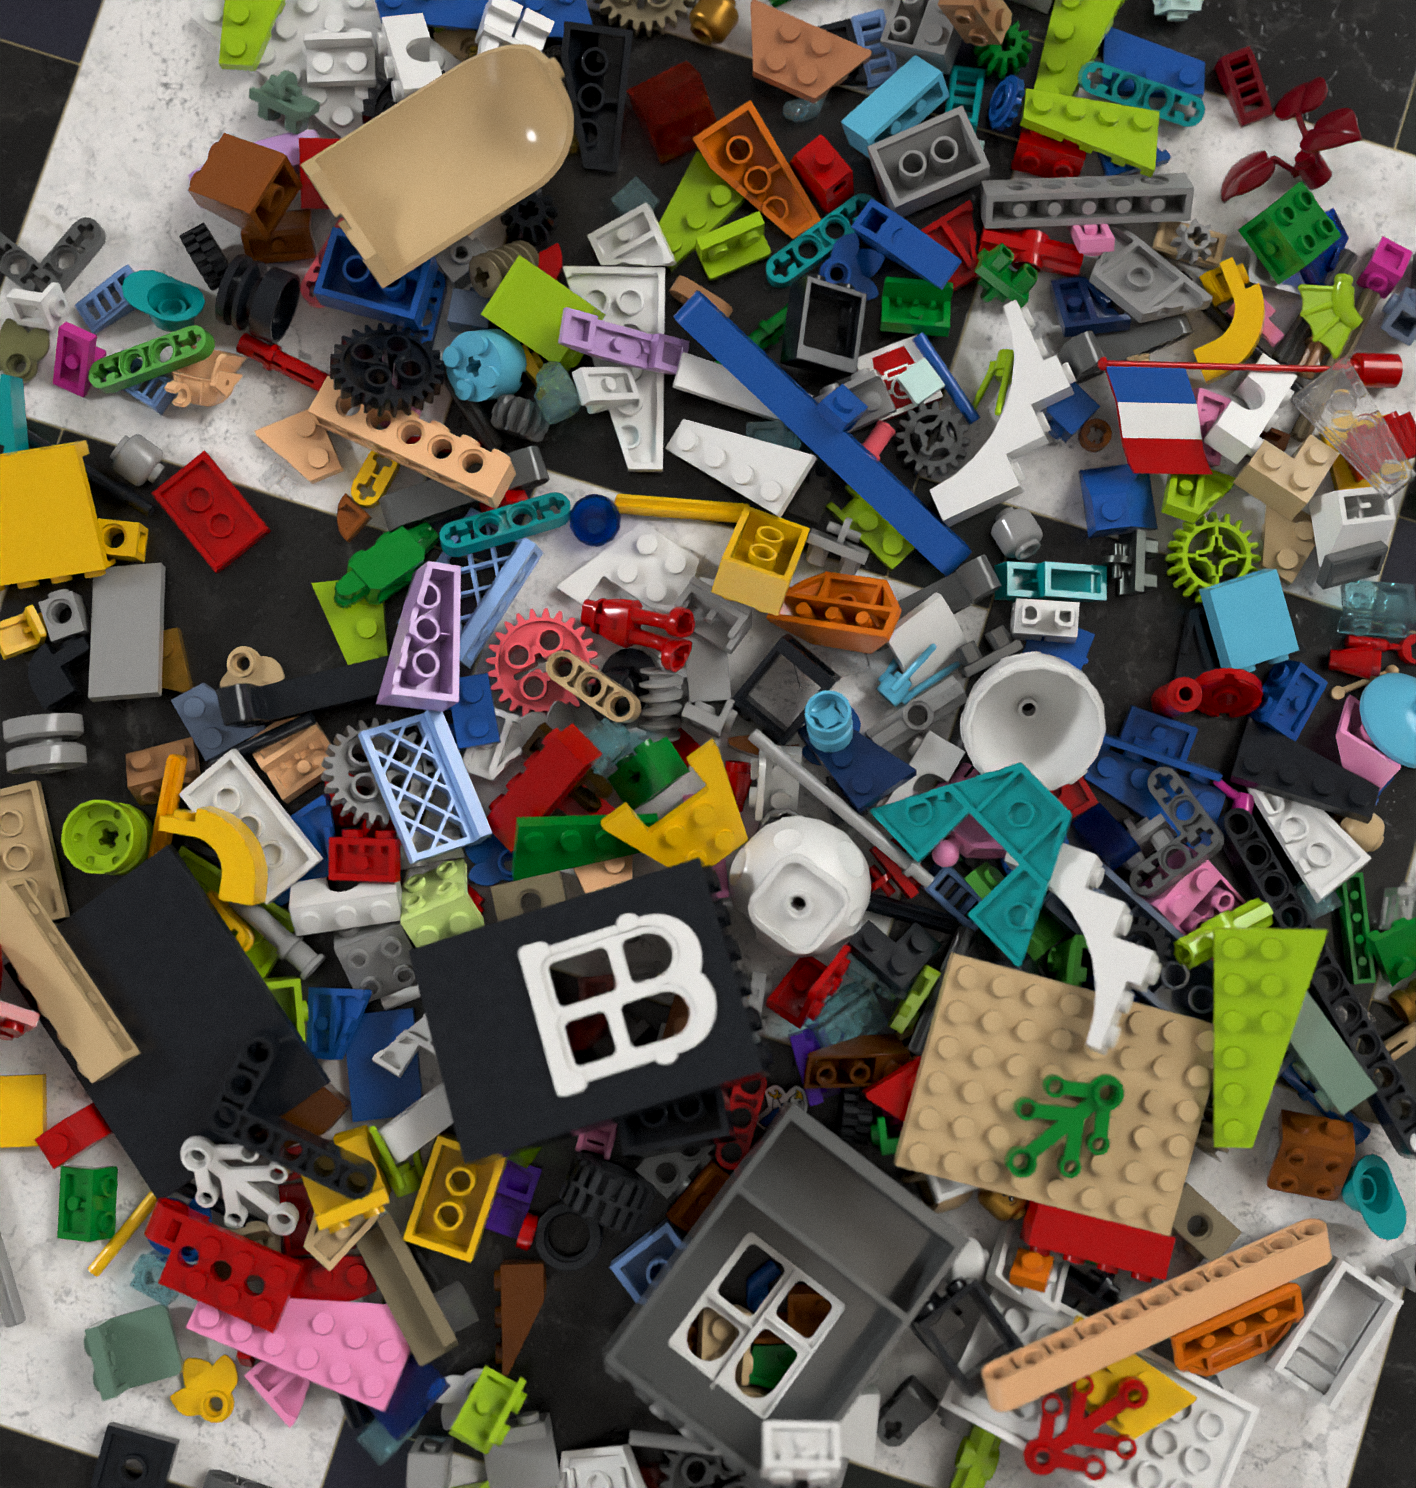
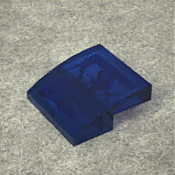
M411 1352L385 1413L373 1407H368L395 1440L401 1441L451 1385L434 1368L431 1362L424 1366H419Z

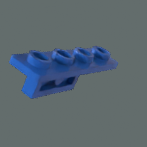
M1130 705L1119 736L1105 733L1100 749L1108 751L1111 746L1123 749V756L1140 762L1143 761L1144 757L1156 760L1155 766L1158 768L1169 767L1175 772L1177 768L1190 772L1189 778L1205 784H1209L1210 779L1220 782L1223 776L1215 769L1187 760L1198 732L1196 726Z

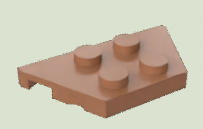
M751 1L753 77L815 104L827 95L829 89L840 85L848 78L852 71L862 63L864 65L868 63L871 58L872 51L760 1Z

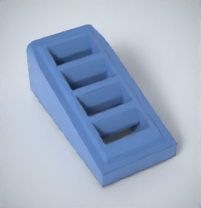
M884 9L851 17L857 44L871 50V56L880 53L885 55V57L870 60L864 65L868 79L867 90L880 87L898 71L895 54L882 46L881 43L865 46V42L881 39L887 22ZM888 66L889 71L871 74L873 69Z
M129 264L116 271L75 304V307L93 334L100 332L136 309L126 301L122 293L124 279L135 272ZM115 291H117L122 298V301H120L118 304L112 296V293H114ZM104 298L107 299L112 307L108 312L100 302ZM95 305L101 315L98 320H95L88 309Z
M138 358L134 359L130 366L131 373H135L138 368L140 369L143 361ZM165 375L150 379L142 392L138 391L142 383L123 389V391L161 416L176 395L166 392L164 387L173 380ZM159 381L162 385L152 399L149 398L148 395Z
M935 863L928 870L935 877L933 882L927 888L923 885L920 888L950 915L955 916L962 926L969 927L975 932L979 926L970 917L967 919L964 915L976 901L980 903L982 899L952 866L940 867ZM946 875H948V876L943 880V882H942V883L936 888V890H935L934 888L941 882V880H942ZM956 882L958 884L957 888L945 899L943 896ZM967 892L969 896L958 907V909H956L954 905Z

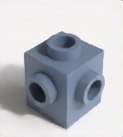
M1406 286L1399 296L1393 293L1384 305L1382 311L1386 314L1381 329L1394 339L1410 346L1416 339V289L1412 290Z

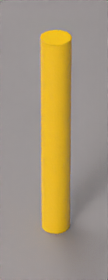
M152 1191L146 1195L87 1269L91 1274L97 1277L100 1276L153 1211L157 1199Z

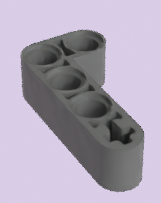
M1186 313L1142 323L1133 318L1131 319L1130 330L1098 333L1095 335L1093 331H1086L1071 338L1062 346L1058 356L1062 364L1069 363L1076 379L1075 382L1081 384L1106 373L1098 367V360L1101 357H1106L1107 360L1127 361L1129 356L1141 355L1143 353L1151 354L1190 336L1194 331Z
M981 555L959 567L955 573L899 600L898 603L902 612L898 620L936 592L943 596L954 615L991 596L1002 585L986 555ZM886 643L876 651H883L889 648V646Z

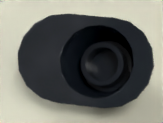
M628 648L621 649L612 654L605 662L601 672L639 697L649 693V690L639 687L640 682L649 680V676L640 673V669L656 666L652 658L644 651ZM598 678L596 679V685H593L590 697L597 696L601 691V682ZM623 697L616 702L615 711L620 717L625 716L630 710V702L626 697ZM640 701L641 709H643L646 703ZM590 706L595 718L604 725L616 728L630 724L610 720Z

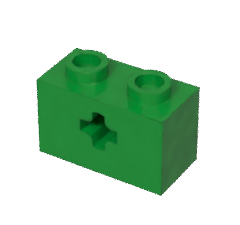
M666 736L655 743L649 738L633 749L636 755L634 756L633 753H630L615 763L618 770L607 779L622 802H626L634 811L652 801L690 771Z

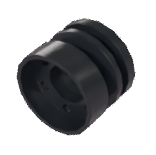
M238 254L226 269L219 286L215 304L217 321L226 326L232 325L239 331L245 330L249 326V331L253 336L273 344L278 343L290 327L297 309L301 287L299 276L279 267H272L267 272V266L263 261H254L248 255Z

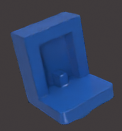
M841 384L820 401L815 411L841 433L845 429L851 430L868 406L845 385Z

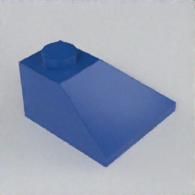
M1128 464L1079 471L1088 539L1131 533L1136 529L1146 531L1158 529L1150 474L1132 473Z

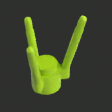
M999 350L996 361H990L987 374L972 402L975 409H977L994 375H996L995 379L1001 385L996 402L995 415H1001L1008 386L1012 384L1013 350Z
M371 1126L369 1130L381 1153L378 1164L385 1174L389 1186L393 1188L396 1197H402L420 1189L421 1180L419 1177L425 1174L420 1149L413 1153L414 1165L411 1166L409 1160L395 1164L377 1128Z

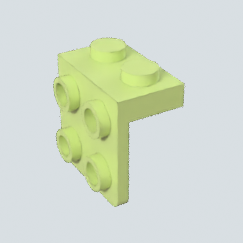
M458 858L454 861L448 860L424 874H415L408 878L401 886L400 924L416 948L484 926V918L468 894L467 863L463 858Z

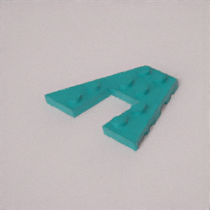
M1022 762L877 808H871L869 812L917 862H921L969 814L1016 860L1019 865L967 915L1017 967H1020L1028 949L1073 814Z

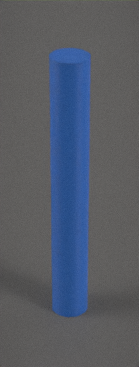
M922 332L912 339L922 356L927 359L944 382L945 390L968 424L971 425L981 418L925 333Z

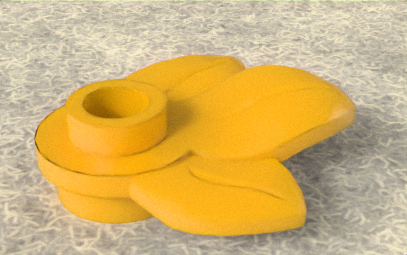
M227 1354L222 1355L214 1365L201 1358H187L184 1361L183 1368L185 1388L171 1395L170 1399L180 1413L186 1416L201 1415L205 1420L212 1423L226 1420L233 1412L235 1406L232 1394L238 1383V1371L235 1363ZM218 1397L222 1400L223 1406L221 1409H216L212 1406V1398Z

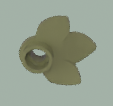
M7 318L0 330V371H3L5 375L23 378L24 384L30 382L37 374L38 362L49 351L50 337L47 329L34 328L28 333L22 325H18L16 321ZM20 363H26L25 370L18 373L16 370L17 366Z

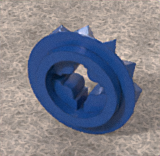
M1009 75L996 87L988 108L991 128L1003 131L1006 127L1012 125L1014 117L1018 116V110L1023 105L1021 102L1025 95V90L1023 89L1024 80L1015 75Z

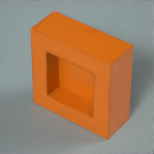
M1019 1248L1010 1271L1009 1283L1045 1293L1054 1267V1256H1044Z

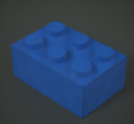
M332 227L313 293L322 306L420 331L439 266L435 256L382 289L365 265L362 256L352 246L343 230Z

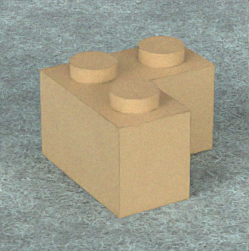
M1311 434L1294 452L1292 457L1264 440L1256 453L1248 459L1233 483L1291 521L1309 502L1340 453Z

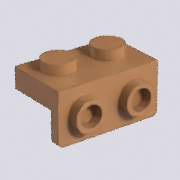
M192 737L125 754L127 787L140 806L159 802L166 760L170 754L187 757L182 791L201 775L198 747Z

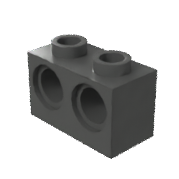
M715 1145L701 1147L693 1154L680 1151L644 1158L638 1163L635 1170L647 1181L651 1182L666 1199L672 1193L679 1196L692 1181L688 1175L695 1167L698 1166L702 1170L714 1157L715 1153L712 1151V1148ZM668 1162L674 1165L677 1171L674 1178L671 1180L660 1179L656 1173V1168L659 1164Z

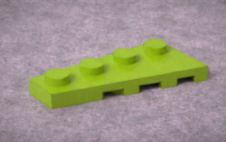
M1055 0L1034 90L1075 97L1081 87L1078 82V74L1081 67L1087 62L1094 61L1098 48L1104 36L1108 34L1112 27L1113 19L1125 0Z
M1026 88L1022 99L1020 126L1060 142L1064 139L1076 143L1082 151L1092 154L1094 150L1111 157L1110 162L1122 167L1125 164H1129L1141 169L1140 174L1152 177L1156 166L1160 111Z

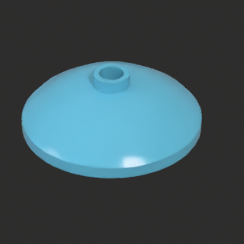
M1402 673L1380 675L1365 687L1361 695L1360 716L1363 726L1372 742L1387 757L1401 765L1416 769V678Z

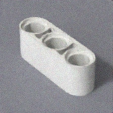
M443 1082L378 1131L397 1162L408 1158L453 1124Z

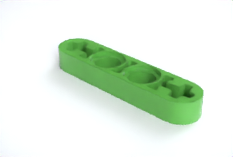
M191 325L95 361L90 367L88 378L90 383L97 389L108 394L115 393L205 360L213 353L215 340L202 327ZM196 344L197 348L194 349L191 346ZM167 346H172L173 353L171 358L166 362H161L160 355L163 349ZM137 357H142L143 364L140 370L136 373H131L130 366L133 360Z

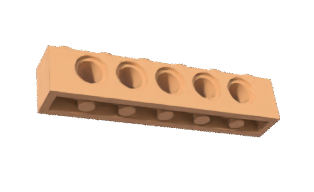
M327 376L308 409V413L315 424L494 509L498 508L516 475L511 458L497 449H492L490 452L481 448L480 443L470 436L462 435L458 437L449 433L450 430L440 422L432 420L428 423L419 419V415L411 410V415L409 416L403 410H397L396 418H393L390 411L385 410L384 414L378 417L377 409L372 408L366 414L364 413V405L360 404L356 406L360 407L358 413L348 416L346 415L347 412L353 408L351 407V397L341 399V390H334V380ZM391 421L386 429H376L381 422ZM413 435L421 436L420 440L415 444L406 443ZM444 449L452 450L448 457L444 459L436 458L440 451ZM479 463L483 465L481 470L476 473L467 472L472 464Z

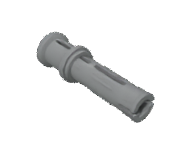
M229 903L228 906L235 910L278 949L276 953L279 959H286L301 973V979L306 980L326 958L322 953H315L305 944L302 935L296 936V933L292 934L260 904L244 906L240 903Z

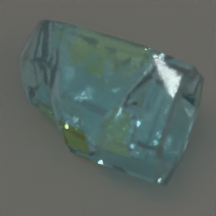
M550 361L543 364L536 375L537 391L534 398L548 424H556L578 412L581 402L572 380L561 363Z

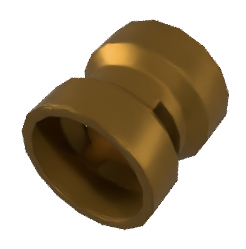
M1416 978L1408 983V987L1404 990L1397 989L1388 995L1391 1007L1407 1025L1416 1021Z

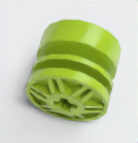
M94 799L80 804L68 815L62 827L61 843L65 856L74 867L86 873L124 876L148 859L153 826L146 814L131 804ZM114 833H118L119 837L115 839ZM115 839L116 845H112L111 841Z

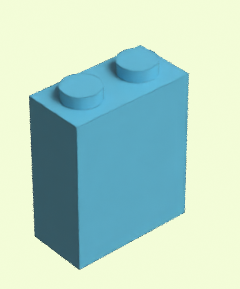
M1265 568L1199 589L1221 668H1235L1252 672L1256 670L1255 664L1267 661L1268 664L1280 663L1289 659V653L1299 650L1277 569Z

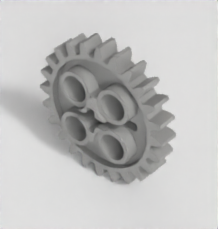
M373 718L368 728L360 720L356 731L348 725L345 728L344 736L337 733L333 740L335 745L329 744L326 750V754L329 757H324L321 764L327 770L323 771L321 780L329 782L324 789L325 794L335 793L330 803L331 806L341 803L344 806L340 814L342 817L352 812L354 814L353 824H357L361 818L366 819L367 829L371 828L374 821H379L381 829L385 830L389 820L392 821L370 764L369 762H358L352 755L357 753L366 757L358 734L361 731L378 727L379 722L377 718ZM413 732L408 736L403 733L402 738L415 744L414 740L417 733ZM382 736L371 738L375 750L388 756L387 753H389L393 742ZM400 745L397 746L395 751L402 759L399 762L410 767L416 753ZM420 756L415 770L431 778L435 772V767L427 766L431 761ZM388 766L385 773L389 783L402 786L406 777L405 773L391 766ZM411 777L405 791L423 799L429 785ZM364 786L368 788L371 795L360 794L356 787ZM402 798L398 807L403 816L413 820L415 816L414 811L417 812L420 806Z

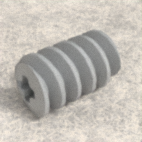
M663 667L640 669V673L649 676V680L640 682L639 687L649 690V693L638 697L641 702L648 704V708L641 709L640 713L641 716L647 718V721L637 724V728L646 731V735L638 737V739L646 741L651 738L653 742H657L667 736L670 742L678 740L681 737V733L674 728L680 726L681 718L674 714L681 712L682 705L674 700L682 698L683 691L675 686L683 684L684 678L676 672L666 670Z

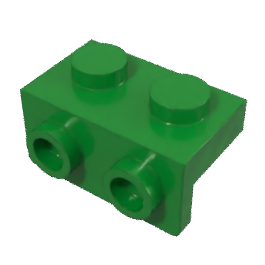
M886 277L881 299L880 331L921 334L924 332L925 335L948 337L953 283L947 282L941 290L926 280Z
M879 1111L872 1112L873 1121L871 1122L869 1143H872V1147L876 1146L881 1155H895L901 1132H886L885 1117Z

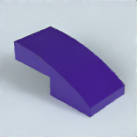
M508 1158L485 1225V1230L514 1240L518 1239L542 1169Z

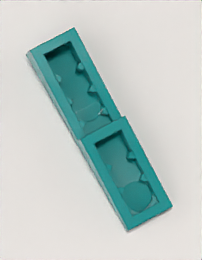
M1 374L0 445L4 446L3 453L27 450L29 446L23 378Z

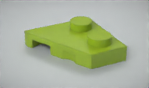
M1213 469L1211 471L1214 475L1168 474L1161 512L1194 524L1231 491L1236 478Z
M924 965L914 976L887 1026L901 1034L906 1028L911 1030L920 1016L919 1007L924 999H928L932 987L941 973L930 966Z

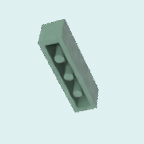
M1306 992L1286 1050L1289 1051L1295 1060L1292 1066L1297 1074L1305 1082L1309 1080L1317 1092L1313 1095L1319 1105L1326 1112L1331 1110V1112L1344 1115L1378 1090L1310 994Z

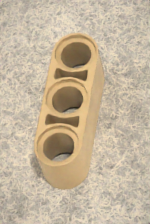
M557 651L548 658L546 663L548 676L610 720L619 723H631L639 717L641 713L639 698L579 656L566 651ZM569 658L572 662V671L568 676L561 677L558 672V666L562 660ZM598 678L601 682V691L597 696L590 697L587 693V684L591 679ZM626 697L630 702V710L625 716L620 717L615 711V705L619 699Z

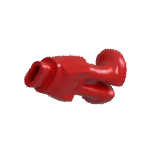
M600 598L597 601L586 599L583 602L581 625L590 627L592 633L599 634L626 649L633 645L655 649L661 652V663L666 670L677 672L685 665L692 650V642L683 638L690 636L695 628L694 615L690 609L677 606L669 614L642 609L643 606L639 600ZM641 625L664 629L669 635L679 638L663 636L643 630Z

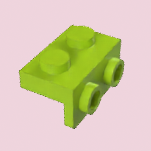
M485 1365L449 1434L486 1455L493 1444L500 1447L510 1429V1426L505 1424L510 1412L517 1415L527 1394L522 1392L527 1380L520 1377L516 1383Z

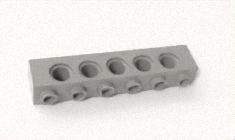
M1186 173L1153 174L1151 178L1140 174L981 181L979 214L985 229L1191 221L1194 186Z

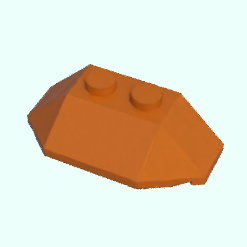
M826 571L804 579L792 587L789 586L778 616L768 613L766 618L774 625L810 644L872 654L889 642L902 609L887 580Z
M1287 1282L1171 1336L1175 1366L1180 1371H1188L1193 1374L1209 1377L1269 1351L1288 1332L1294 1322L1298 1323L1304 1317L1301 1287L1297 1283Z

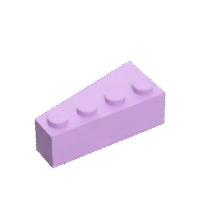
M427 561L413 572L376 704L443 712L459 702L461 566Z

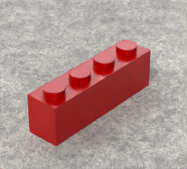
M573 723L562 731L558 728L552 730L541 742L545 746L542 751L537 750L524 762L523 765L527 769L523 774L521 772L517 773L506 784L505 787L509 791L505 795L503 793L500 794L488 806L491 812L486 818L492 833L510 852L514 850L517 817L550 816L602 755L596 746Z
M1030 1200L1028 1201L1019 1237L1029 1245L1028 1250L1044 1256H1049L1051 1251L1062 1253L1063 1260L1078 1265H1084L1085 1260L1097 1263L1096 1268L1113 1274H1118L1120 1268L1131 1271L1130 1277L1152 1283L1153 1277L1166 1280L1176 1239L1172 1235L1168 1236Z

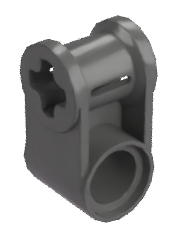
M914 1375L906 1378L897 1387L888 1401L879 1409L877 1435L881 1442L887 1446L896 1447L903 1444L939 1406V1400ZM889 1420L891 1423H895L898 1428L892 1432L890 1429L886 1430L884 1424Z

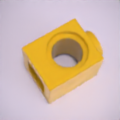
M98 518L107 559L115 558V560L145 562L148 528L138 522ZM118 533H124L123 544L117 548H112L113 537Z

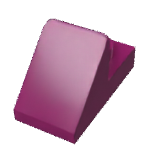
M67 321L58 327L53 376L54 385L83 398L87 395L92 385L88 378L90 367L95 361L106 357V351L96 346L97 335Z

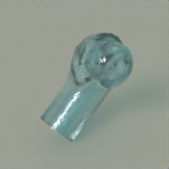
M826 96L815 104L802 98L795 101L789 100L783 108L784 116L794 122L814 119L818 116Z

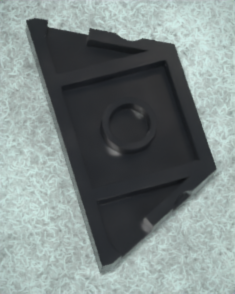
M1204 607L1187 612L1174 680L1180 677L1196 679L1204 672L1221 668ZM1301 642L1298 643L1299 650L1289 653L1288 656L1292 657L1307 652L1305 646ZM1264 661V662L1255 664V666L1260 665V664H1264V663H1268V662H1267V661Z

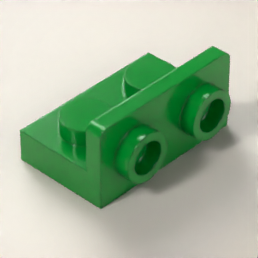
M61 1166L58 1239L93 1242L110 1239L115 1235L118 1188L117 1166Z

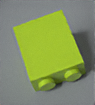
M520 255L481 313L482 316L566 372H569L571 367H575L581 361L584 354L558 343L563 308L568 307L596 315L598 320H603L606 316L602 311Z

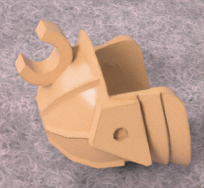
M214 349L213 353L205 360L172 371L171 375L174 377V381L168 382L164 388L169 393L177 394L178 392L177 398L172 401L175 406L184 408L189 403L209 407L224 402L231 395L234 386L242 378V375L236 372L243 366L242 364L247 357Z

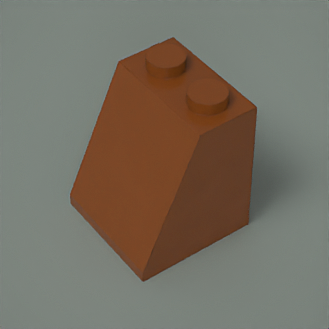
M224 133L219 142H215L211 146L208 159L201 170L196 171L192 176L188 191L197 205L267 242L303 185L287 155Z

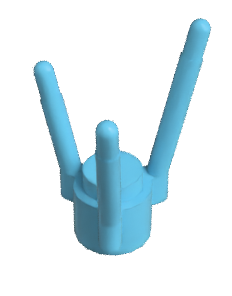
M931 644L903 674L897 671L892 675L898 666L893 658L886 671L878 678L881 684L876 690L895 708L901 702L907 705L913 697L959 668L960 662L955 661L909 691L908 689L912 684L908 679L937 648L936 644Z

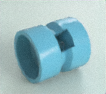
M824 690L816 693L808 700L805 706V720L811 744L823 752L834 753L843 750L853 737L852 712L848 699L836 691Z

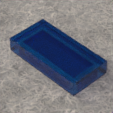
M1098 803L1072 822L1076 831L1112 871L1141 851L1139 844L1101 803Z

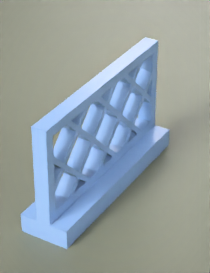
M471 507L464 518L480 514V512ZM485 524L487 536L493 535L492 529L495 531L499 529L495 524ZM457 535L451 537L455 544L461 542ZM525 537L514 541L517 545L508 556L498 558L496 547L490 548L492 560L474 564L473 554L471 553L467 555L469 566L461 568V575L471 572L474 589L461 592V599L475 595L477 607L473 613L464 616L460 615V663L468 668L474 663L543 555L542 550L537 544ZM442 551L436 562L450 564L451 556ZM494 566L496 578L492 584L479 587L476 571Z
M426 710L422 714L367 729L358 734L410 865L465 846L471 847L480 844L492 834L488 820L443 712ZM414 725L418 726L422 736L419 746L402 738L405 728ZM382 736L393 742L388 756L375 750L371 738ZM398 745L416 753L410 767L392 758ZM420 756L433 763L435 772L432 778L415 770ZM388 766L406 774L401 788L388 782L385 775ZM411 777L429 785L423 799L405 791ZM433 788L446 794L448 804L445 810L428 802ZM402 798L420 806L414 821L401 814L398 806ZM424 809L442 817L436 831L419 824ZM447 820L459 826L463 838L454 841L441 834ZM415 830L432 838L428 850L417 853L412 842ZM437 842H440V843L443 844V845H440V846H437V847H436Z

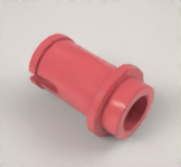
M878 420L873 430L861 444L880 461V453L891 438L895 436L896 431L886 422Z

